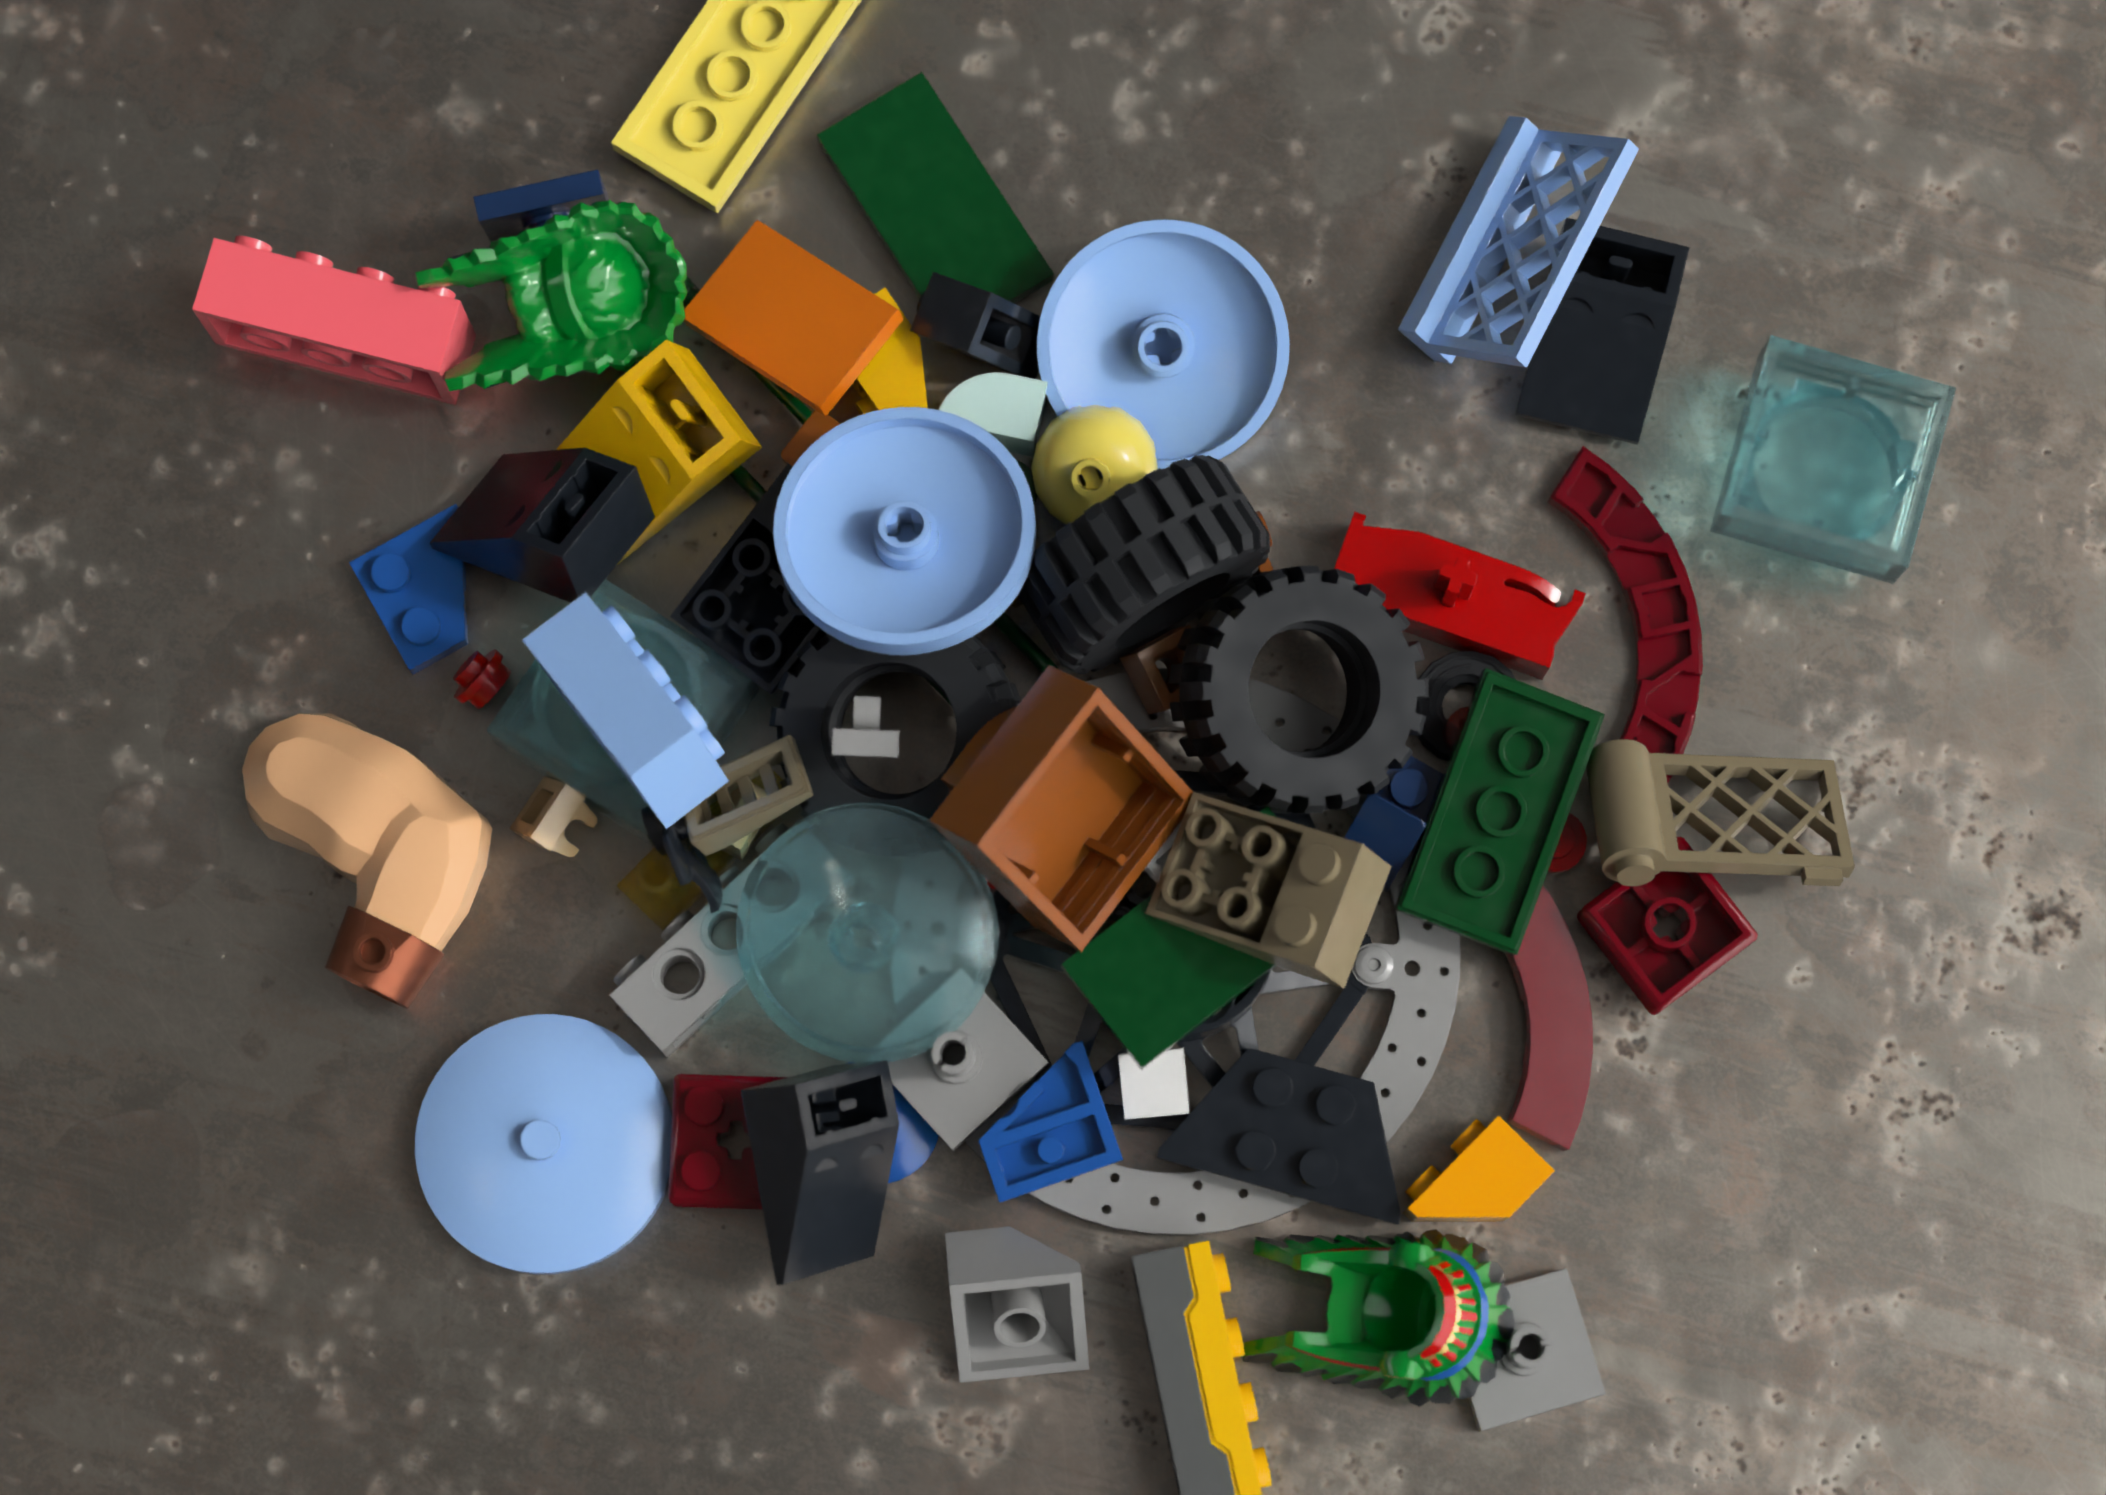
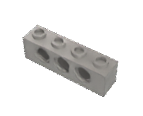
M800 818L789 829L784 823H780L767 833L755 847L760 856L742 872L735 866L720 877L723 899L718 911L711 913L708 903L695 916L689 910L683 912L662 932L660 937L666 942L647 960L642 954L636 956L614 977L613 981L618 987L610 994V997L667 1058L855 884L853 874ZM782 875L794 883V891L790 899L776 906L768 905L761 901L758 892L762 882L770 876ZM732 918L743 922L746 925L747 932L744 941L738 947L724 950L712 943L713 929L720 921ZM680 962L695 965L699 970V979L691 991L684 994H674L665 988L664 979L670 967Z

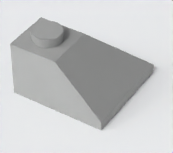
M1010 1226L945 1233L960 1383L1089 1370L1082 1276L1079 1262Z

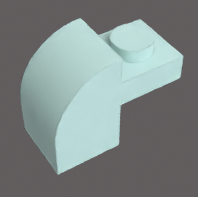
M999 372L977 375L956 386L944 399L939 410L952 413L982 427L1003 444L1009 452L1033 457L1046 406L1048 382Z

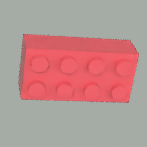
M236 236L234 243L218 238L213 239L192 310L215 344L456 405L460 389L449 392L445 381V372L470 357L476 333L461 301L455 299L456 294L445 287L421 289L418 286L417 289L394 284V277L369 267H358L356 274L332 268L333 262L310 252L298 251L295 258L273 253L272 247L269 244L252 237Z

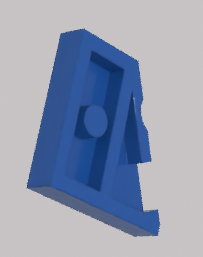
M457 504L349 562L412 675L468 645L467 613L465 612L466 566L464 561L432 549L429 543L458 509Z
M1082 1041L1072 1044L1060 1059L1018 1099V1102L978 1140L999 1203L1123 1161Z

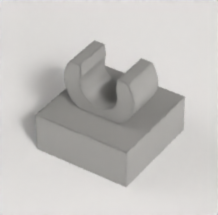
M854 696L853 729L833 728L832 755L899 758L900 731L880 730L881 697Z

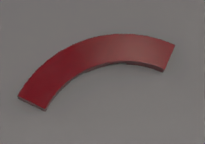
M1582 446L1547 502L1572 520L1600 550L1618 580L1632 618L1637 664L1635 689L1629 715L1619 740L1637 741L1645 745L1649 753L1684 754L1695 722L1700 679L1703 671L1702 632L1692 586L1673 540L1668 532H1664L1653 513L1643 503L1644 499L1613 467ZM1666 775L1667 783L1670 782L1673 775Z
M1543 885L1518 954L1513 956L1505 953L1514 973L1521 1001H1524L1527 1021V1041H1525L1522 1075L1517 1096L1507 1122L1562 1151L1570 1149L1578 1129L1589 1090L1593 1058V1019L1588 985L1579 952L1566 921L1550 893Z

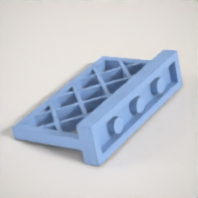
M1509 116L1398 330L1435 362L1452 364L1455 357L1459 356L1527 368L1639 149L1629 139L1540 130L1525 117ZM1561 152H1564L1566 161L1553 169ZM1604 157H1609L1603 171L1586 182L1583 171ZM1572 180L1574 191L1550 206L1547 195ZM1535 204L1538 215L1525 223ZM1580 209L1581 213L1575 225L1558 236L1556 225ZM1544 234L1546 245L1522 260L1520 249ZM1507 258L1510 269L1498 276ZM1552 264V269L1546 281L1530 290L1528 279ZM1515 288L1518 299L1494 314L1492 303ZM1479 312L1482 323L1470 330ZM1521 319H1524V324L1513 345L1502 344L1500 333Z

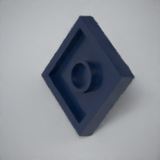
M598 169L473 197L479 223L490 242L499 238L517 236L523 230L541 227L553 215L568 216L571 208L580 202L591 206L594 202L609 200Z

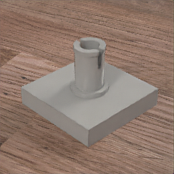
M962 967L866 1053L871 1061L888 1060L892 1084L953 1151L1049 1065V1062Z
M1567 1268L1505 1286L1511 1295L1510 1308L1513 1311L1515 1327L1512 1336L1506 1342V1354L1497 1363L1495 1377L1487 1384L1480 1383L1474 1397H1468L1478 1432L1606 1394Z

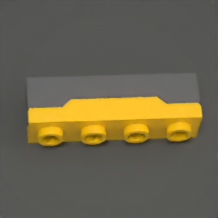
M1208 1240L1188 1244L1187 1247L1178 1246L1132 1256L1130 1261L1178 1495H1262L1261 1488L1272 1486L1264 1447L1252 1449L1247 1423L1258 1421V1414L1251 1382L1239 1384L1234 1358L1245 1356L1238 1319L1237 1317L1225 1319L1220 1293L1231 1291L1224 1253L1212 1255Z

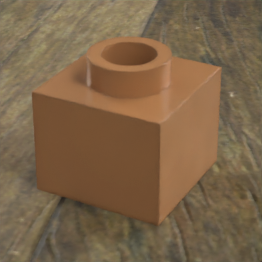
M1190 625L1172 629L1120 657L1148 715L1167 711L1170 709L1169 703L1179 702V685L1169 684L1171 664H1180L1183 661L1185 651L1179 649L1177 644L1184 630L1191 628ZM1157 660L1164 663L1168 670L1166 681H1164L1155 664Z

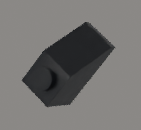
M936 272L932 273L926 291L918 301L917 314L910 331L1014 375L1036 379L1039 372L1037 359L1039 315L986 290Z

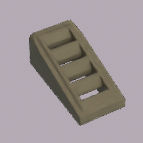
M788 735L720 765L729 782L684 815L683 819L691 843L705 856H708L732 845L812 797L814 794L795 739ZM783 761L790 785L779 790L772 767ZM760 775L767 795L757 799L751 780ZM739 788L744 806L735 809L730 793ZM718 800L723 815L713 819L709 805Z

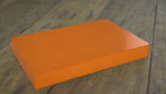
M759 220L755 221L684 309L686 317L684 323L688 327L825 417L904 320L897 308Z

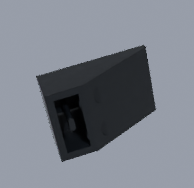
M1566 218L1559 236L1572 228L1577 220ZM1599 226L1526 368L1515 415L1638 445L1676 308L1690 247Z
M585 447L503 454L429 543L434 550L572 603L585 592L591 598L655 518L638 470L634 465Z
M790 464L785 466L670 615L676 622L771 695L778 689L777 687L785 670L793 672L801 661L796 655L798 651L809 640L817 642L826 635V632L815 625L793 600L784 583L776 556L773 535L774 513L783 483L792 469Z
M888 1060L833 1065L741 1090L776 1285H785L873 1257L875 1255L899 1129Z

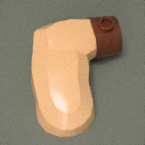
M301 713L267 726L249 745L242 767L245 797L250 818L269 839L322 858L337 873L357 884L355 907H347L325 968L389 1002L408 1009L445 954L442 953V950L470 911L487 866L492 827L486 817L455 791L430 766L414 754L383 738L361 730L347 720L331 713Z

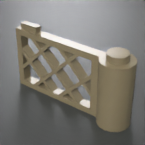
M1628 739L1611 740L1601 743L1592 749L1586 771L1601 868L1606 877L1618 881L1622 885H1644L1661 871L1801 876L1802 885L1840 886L1844 880L1843 877L1849 878L1855 868L1834 760L1649 753L1645 745ZM1666 775L1686 776L1702 788L1703 791L1693 801L1688 803L1668 787ZM1731 777L1747 778L1765 793L1751 806L1724 784ZM1792 780L1818 781L1822 799L1812 808L1786 786ZM1711 797L1738 817L1726 831L1698 811ZM1772 799L1800 819L1788 833H1785L1760 813ZM1686 822L1713 844L1706 851L1679 850L1676 831ZM1746 825H1749L1772 843L1774 847L1768 853H1752L1736 841L1734 837ZM1810 827L1830 843L1832 856L1814 855L1799 844L1796 839Z

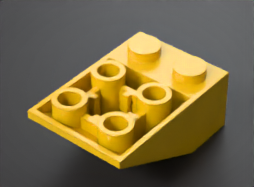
M665 340L617 379L556 450L585 447L636 466L655 518L619 561L621 563L759 451L762 446L689 348Z

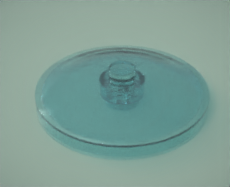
M851 803L829 807L801 819L785 830L766 849L750 872L741 894L736 919V942L741 968L755 999L768 1017L791 1038L811 1050L838 1060L854 1063L880 1060L893 1062L918 1055L932 1048L933 1043L940 1035L945 1032L956 1031L973 1012L986 990L996 962L998 920L993 896L985 877L946 839L928 818L892 805Z

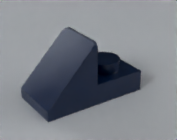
M1410 756L1402 769L1388 770L1386 774L1389 776L1390 783L1376 794L1367 795L1344 836L1345 839L1365 845L1392 866L1383 890L1386 892L1427 825L1426 820L1443 777V773L1413 756Z

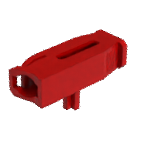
M1354 511L1334 569L1354 574L1355 583L1358 585L1371 583L1385 593L1386 598L1382 605L1387 610L1400 608L1410 622L1409 627L1403 630L1404 632L1461 652L1476 651L1493 656L1509 669L1543 680L1553 661L1555 645L1581 608L1586 593L1575 589L1566 605L1555 607L1561 592L1553 584L1529 570L1419 531L1363 526L1366 515Z

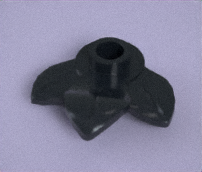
M648 806L642 808L641 815L646 831L656 850L662 856L668 855L679 884L684 886L693 880L706 896L711 913L718 911L723 899L720 878L715 870L709 866L706 856L691 843L683 817L666 829Z

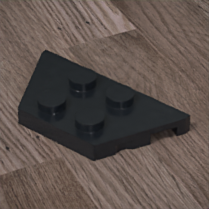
M1252 1048L1245 1050L1168 1139L1161 1144L1155 1157L1391 1224L1399 1225L1401 1219V1211L1375 1083Z

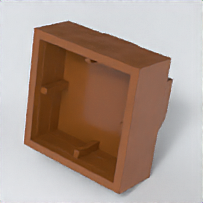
M1049 665L1019 705L1000 713L987 722L947 770L941 780L950 789V794L929 821L1033 927L1082 952L1181 822L1193 791L1098 687Z

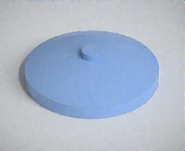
M1153 219L1123 225L1103 234L1081 249L1068 262L1051 287L1042 309L1037 333L1039 373L1041 380L1048 382L1046 395L1056 415L1059 416L1076 406L1100 405L1123 409L1142 423L1154 441L1158 469L1169 467L1173 462L1184 458L1190 460L1196 455L1210 456L1220 460L1246 443L1259 430L1276 405L1284 385L1289 362L1290 339L1284 307L1273 282L1260 263L1236 241L1221 232L1190 221L1175 219Z
M897 407L868 412L837 425L816 440L799 457L785 479L778 496L774 513L773 535L776 556L784 583L793 600L815 625L839 641L862 650L887 655H915L934 652L959 644L987 628L1002 615L1020 592L1030 571L1036 547V521L1034 503L1025 475L1011 453L993 435L973 422L952 413L922 407Z
M535 1014L506 1020L483 1030L461 1045L446 1060L429 1085L421 1104L415 1131V1160L420 1185L431 1210L445 1230L458 1243L480 1258L505 1269L537 1275L561 1274L584 1269L604 1261L632 1242L644 1230L661 1205L669 1187L672 1110L662 1084L645 1059L629 1043L603 1026L588 1020L558 1014Z

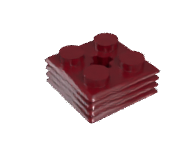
M1677 837L1679 850L1694 851L1683 837ZM1661 871L1650 882L1640 886H1625L1617 881L1587 903L1577 914L1579 922L1651 1015L1660 1013L1758 938L1756 930L1712 873ZM1658 912L1663 918L1670 917L1672 914L1679 918L1681 924L1675 930L1678 941H1673L1668 935L1659 938L1655 934L1653 928L1658 922L1653 913Z
M678 1074L674 1077L668 1192L670 1203L675 1207L763 1210L751 1147L743 1148L741 1159L734 1160L731 1159L728 1148L720 1146L721 1137L731 1135L732 1127L742 1125L746 1136H749L741 1090L788 1077Z

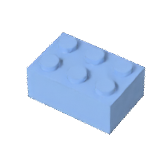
M585 592L522 641L563 699L667 829L729 782L716 762L725 752L706 728L708 725L687 697L679 695L670 683L671 679L648 650L644 651L635 640L634 633L617 610L610 605L601 612Z

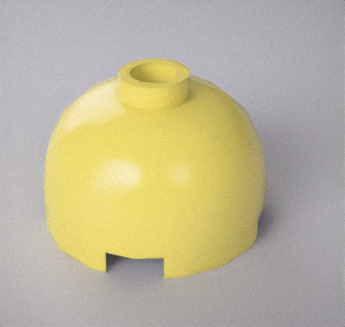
M1100 405L1072 407L1053 419L1036 443L1031 466L1035 491L1052 516L1064 524L1073 522L1096 503H1101L1114 495L1115 491L1129 483L1133 484L1144 478L1146 474L1157 470L1158 465L1154 441L1142 423L1121 408L1114 406L1109 408ZM1097 469L1101 471L1103 477H1100Z

